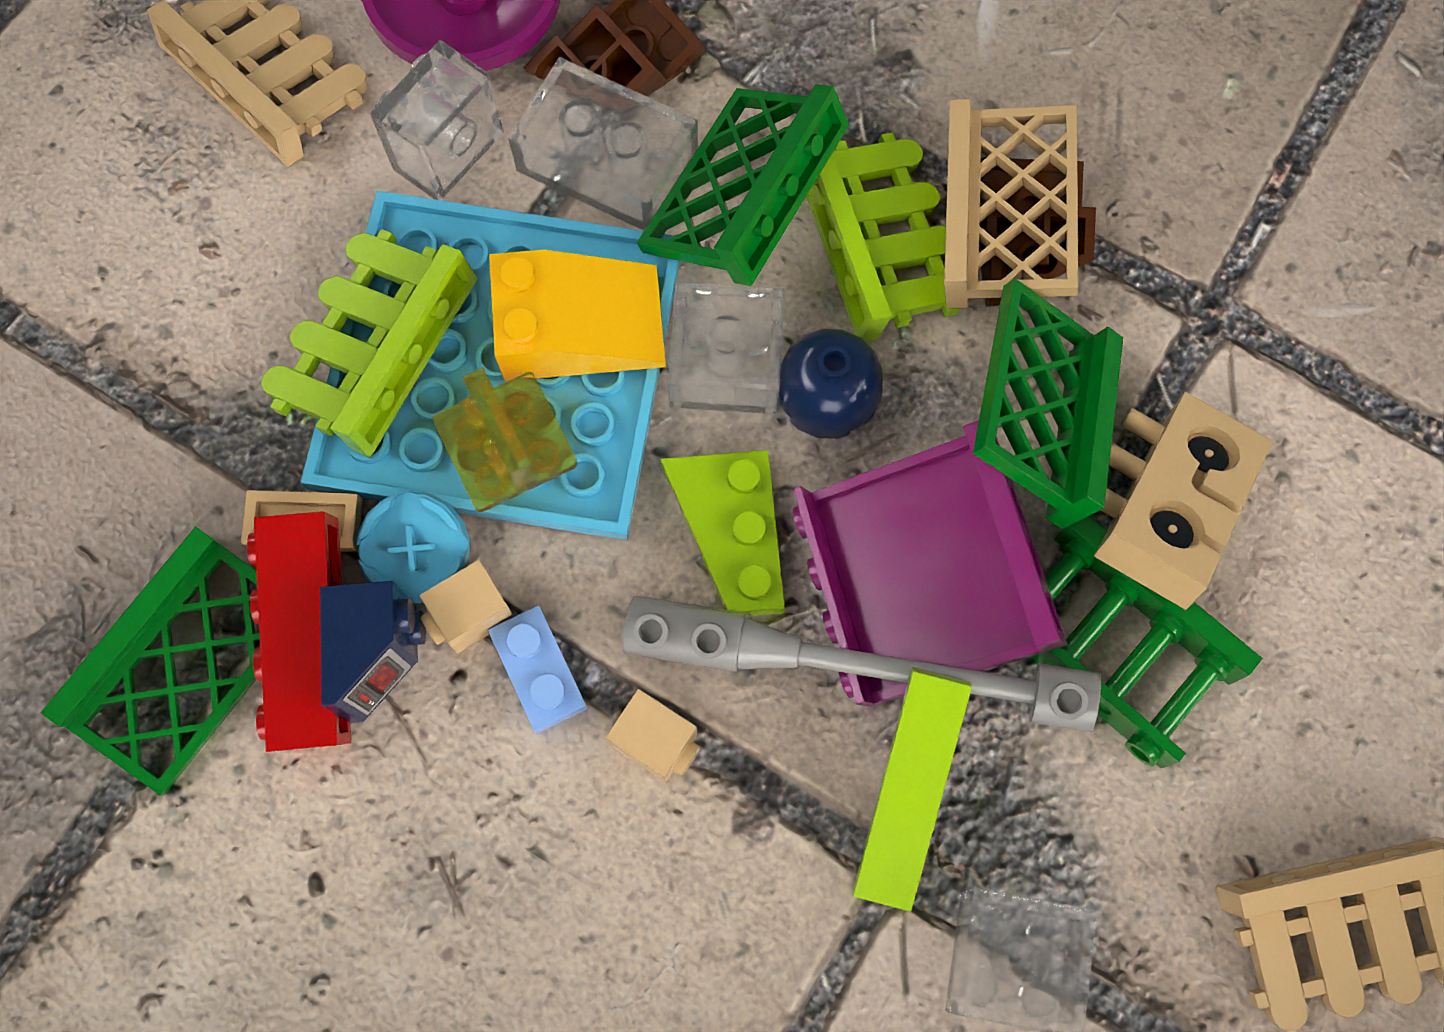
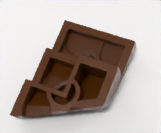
M612 0L604 9L596 4L563 39L555 34L523 68L530 75L624 108L666 85L690 66L707 49L663 0Z
M1009 158L1023 170L1035 160ZM1077 161L1078 267L1094 260L1096 207H1082L1084 161ZM1049 163L1033 178L1051 191L1066 178V175ZM996 165L981 178V182L997 193L1013 177ZM1024 186L1006 200L1008 204L1022 215L1040 201L1038 197ZM1066 193L1060 198L1065 204ZM980 196L981 207L987 201ZM1049 207L1032 223L1051 237L1066 224V220ZM996 209L980 223V227L996 239L1013 223ZM1023 231L1005 246L1022 262L1040 247L1036 241ZM1066 239L1060 244V246L1065 250ZM979 241V252H981L986 246ZM1049 253L1032 270L1042 279H1054L1066 273V266ZM994 255L981 267L982 281L1002 280L1013 269L998 256ZM985 298L986 307L1000 305L1001 298Z

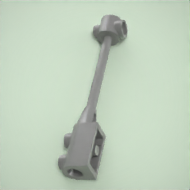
M645 596L633 597L626 614L623 631V652L626 654L732 672H739L742 669L797 668L798 665L903 683H908L911 669L916 667L970 681L972 684L970 694L1029 703V720L1033 723L1092 732L1098 715L1101 694V675L1098 672L1038 663L1034 680L806 643L802 642L801 638L750 620L751 614Z

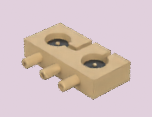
M1184 392L1166 416L1163 424L1134 408L1129 409L1123 418L1121 427L1152 445L1144 460L1112 443L1109 467L1133 481L1125 497L1118 495L1108 488L1106 489L1105 507L1100 511L1111 516L1113 520L1094 557L1187 610L1208 588L1222 554L1220 552L1226 547L1240 516L1238 513L1247 501L1273 440L1191 394Z

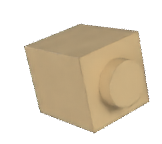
M480 560L419 595L428 609V612L420 617L428 633L437 645L447 641L457 654L488 636V629L514 617Z
M640 689L636 691L605 737L611 747L665 783L673 772L682 777L700 750V746L693 742L697 736V727Z

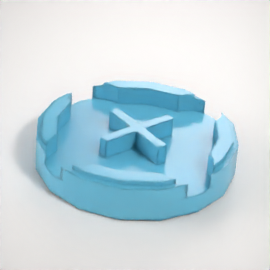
M406 492L383 499L367 513L357 532L356 546H359L358 553L360 557L358 563L366 580L369 583L393 581L414 603L423 602L419 596L420 594L466 568L469 563L470 539L464 520L449 503L432 494Z

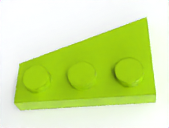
M768 450L660 459L661 468L671 485L685 522L697 543L703 562L724 609L749 613L751 616L784 613L785 605Z

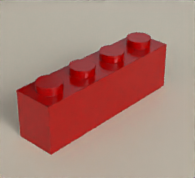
M324 511L254 517V533L248 535L247 553L251 566L256 567L257 590L251 592L250 611L253 622L259 624L260 647H256L253 654L254 675L258 682H262L263 705H259L256 712L258 736L261 740H265L266 752L352 743L350 722L321 705L320 587L342 585L338 518Z

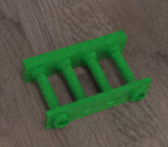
M1088 516L1062 529L1054 540L1062 546L1063 555L1044 577L1052 600L1059 595L1080 569H1090L1106 583L1105 588L1107 592L1066 638V646L1031 656V658L1037 663L1089 671L1078 660L1125 605L1137 608L1150 619L1151 629L1105 684L1101 681L1098 715L1127 739L1125 746L1137 759L1149 766L1156 764L1158 767L1164 768L1180 762L1186 754L1169 737L1215 681H1224L1230 685L1249 676L1263 658L1195 602L1185 610L1094 557L1107 530L1091 516ZM1170 643H1179L1195 657L1194 661L1197 666L1153 720L1149 722L1123 699Z

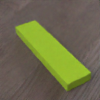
M912 667L854 884L853 897L909 912L912 911L971 693L972 684L970 681Z

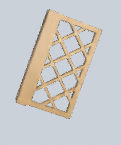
M971 99L950 100L944 276L947 308H968V298H1001L1003 286L1014 278L1041 297L1078 296L1077 105L971 110ZM1066 123V133L1051 146L1033 134L1044 124ZM1004 126L1013 135L996 149L982 138V127ZM1022 142L1040 154L1024 170L1006 157ZM1065 149H1066V158H1064L1062 155H1060V153H1061L1062 151H1064ZM981 152H982L985 156H987V158L984 159L982 162H981ZM1049 163L1066 175V178L1051 191L1033 178ZM996 165L1013 177L997 193L981 182V178ZM1022 186L1040 199L1024 215L1006 202ZM1065 193H1066V204H1065L1062 200H1060V198H1061ZM980 196L987 201L981 207ZM1049 207L1066 220V224L1051 237L1032 223ZM997 209L1013 224L994 239L980 227V223ZM1022 231L1040 245L1023 262L1005 248ZM1065 239H1066V250L1060 246V244H1061ZM979 241H980L984 246H986V248H985L984 250H982L980 253H979ZM1050 253L1066 266V278L1042 279L1032 268ZM994 255L998 256L1013 269L1002 280L979 281V269Z

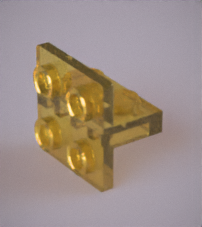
M480 368L462 377L470 396L460 400L461 403L433 416V422L477 512L481 513L575 469L578 465L577 459L532 372H526L493 388L484 369Z

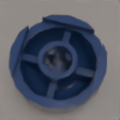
M820 329L803 335L789 347L778 369L777 400L780 407L782 404L784 412L790 417V422L798 430L816 438L839 439L849 435L850 431L858 429L863 424L865 426L873 418L883 394V372L875 351L861 337L843 329Z

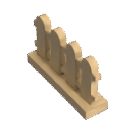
M162 0L147 9L159 46L287 167L304 157L300 135L307 132L313 137L322 131L321 121L346 105L354 110L363 104L361 95L367 90L364 69L356 64H344L333 70L329 66L334 60V49L331 39L323 34H311L300 40L296 35L302 29L301 17L298 9L292 5L280 4L268 10L264 6L269 0H204L196 6L191 1H188L180 6L181 15H179L166 1ZM248 15L254 19L228 36L223 32ZM281 44L287 49L261 66L255 62ZM312 75L320 79L294 97L288 92Z
M1435 836L1215 886L1221 910L1243 919L1244 927L1234 929L1237 945L1242 947L1249 946L1259 985V989L1248 991L1251 1004L1258 1010L1264 1008L1268 1020L1283 1030L1295 1031L1305 1024L1308 1017L1306 998L1321 995L1323 1004L1328 1010L1339 1016L1351 1018L1357 1016L1364 1008L1365 995L1362 985L1377 982L1381 993L1386 998L1404 1005L1415 1002L1422 992L1419 972L1433 969L1437 980L1444 985V838ZM1412 883L1413 889L1398 891V884ZM1356 895L1357 902L1342 905L1341 897ZM1299 907L1301 914L1285 918L1284 910ZM1418 907L1428 950L1414 953L1404 910ZM1362 920L1372 963L1357 966L1347 923ZM1306 933L1316 976L1300 979L1290 936Z

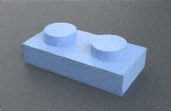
M539 605L488 629L536 734L588 709Z

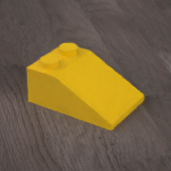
M545 249L489 254L494 352L504 381L666 367L657 265Z

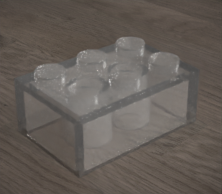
M559 57L508 140L517 172L644 231L698 148V120Z

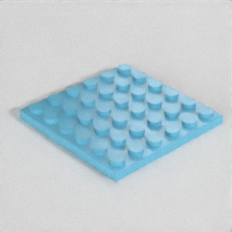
M376 191L366 229L367 234L376 237L379 231L384 229L393 233L397 239L396 245L420 254L425 246L437 251L442 244L458 249L462 252L478 279L371 458L352 451L335 433L331 437L320 432L315 427L300 483L308 490L358 494L361 498L377 501L406 492L432 494L449 503L458 514L628 541L660 368L504 381L494 352L489 254L545 249L657 265L664 347L681 261L642 253L636 243L644 232L641 230ZM664 234L661 239L668 240L674 237V235ZM375 275L368 288L394 298L401 284ZM348 318L340 332L366 343L374 329ZM330 367L326 384L339 388L347 374Z

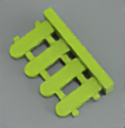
M893 132L881 134L877 144L848 148L846 140L839 141L806 196L855 335L861 337L865 342L878 340L886 325L892 319L896 328L908 326L912 321V315L942 309L944 317L947 318L957 316L961 310L960 308H947L945 267L942 262L945 260L946 227H929L925 217L933 213L939 203L940 194L937 188L930 183H912L909 173L917 169L923 157V150L914 140H896ZM891 176L895 187L865 192L861 182ZM908 220L912 231L881 237L877 225ZM925 264L929 276L898 282L894 270Z
M381 229L376 237L367 233H360L348 241L346 254L357 267L349 280L334 276L326 279L320 285L318 296L327 309L330 310L322 324L306 320L298 323L292 329L290 341L302 356L293 369L283 365H277L268 369L263 375L261 382L263 390L273 399L270 407L276 413L287 417L293 408L318 419L315 427L320 432L331 437L335 433L352 451L371 458L478 279L460 250L442 244L438 251L425 246L420 254L396 245L397 239L393 233ZM375 275L401 284L394 298L368 288ZM348 318L374 329L366 343L340 332ZM320 363L347 374L339 388L312 378Z

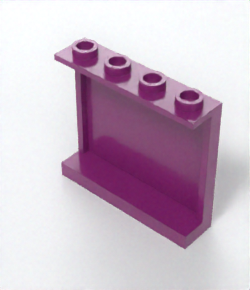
M979 420L964 425L963 429L966 436L814 492H810L802 486L793 489L798 506L792 508L794 523L803 539L808 538L813 558L807 560L808 571L816 589L819 591L823 590L828 610L823 612L824 626L832 643H838L839 648L984 672L1067 645L1012 480L973 454ZM996 436L995 443L1000 446L998 438ZM839 672L840 681L846 695L849 698L854 697L857 705L868 707L904 697L908 684Z

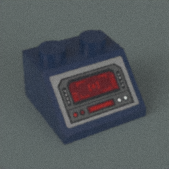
M393 581L320 587L321 705L350 723H361L367 719L418 662V645L425 644L426 628L420 619L421 615L424 614L423 611H416V606L413 604L412 599L408 598Z

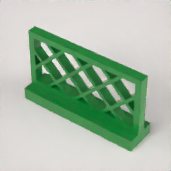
M815 84L809 96L736 88L636 242L642 253L726 270L734 283L752 286L849 127L834 86ZM745 108L763 110V112L735 124ZM793 114H797L789 126L777 130L775 123ZM770 127L772 134L744 147L742 139ZM736 143L737 151L711 163V160L718 151ZM774 151L765 165L753 170L752 161ZM743 165L745 166L746 174L722 186L719 185L717 178ZM711 182L713 190L689 202L686 201L692 190ZM748 191L740 205L728 210L725 201ZM719 205L722 214L697 226L694 225L692 217ZM685 221L686 231L668 240L661 239L668 229ZM723 231L714 249L701 246V241Z
M1014 278L1005 284L1002 290L973 454L1047 502L1045 519L1064 529L1105 507L1124 337L1110 327H1106L1093 335ZM1019 306L1028 312L1035 326L1034 328H1028L1019 310ZM1058 334L1074 345L1073 349L1069 351V355ZM1034 338H1041L1052 362H1045ZM1013 343H1017L1029 368L1021 369L1012 350ZM1057 371L1064 384L1063 396L1051 374L1052 372ZM1034 377L1046 404L1039 405L1027 379ZM1010 384L1022 411L1014 412L1004 391L1005 385ZM1051 412L1058 426L1057 439L1044 414ZM1020 421H1028L1040 445L1039 448H1032ZM998 428H1003L1015 455H1012L995 443ZM1045 455L1052 470L1051 480L1046 477L1038 457Z
M195 526L40 713L57 726L70 730L160 796H165L256 681L253 670V654L257 647L256 642L260 641V633L255 634V626L250 611L251 592L249 584L250 580L257 585L256 570ZM224 561L239 572L242 596L210 600L208 579ZM199 591L200 602L189 603ZM243 604L246 635L214 640L211 609ZM201 610L205 641L173 646L172 622L180 613ZM162 636L163 648L151 649ZM247 643L249 667L239 677L219 680L215 648ZM206 649L209 681L177 686L174 654ZM164 656L167 688L135 693L133 670L142 659ZM122 683H124L125 694L113 696ZM233 685L221 700L220 687ZM210 689L213 712L204 723L182 726L178 694ZM168 696L172 728L140 733L136 700ZM126 703L129 735L106 739L88 726L104 705ZM196 732L184 747L183 734ZM172 736L175 759L162 776L159 777L143 765L140 741ZM130 742L131 756L116 745Z

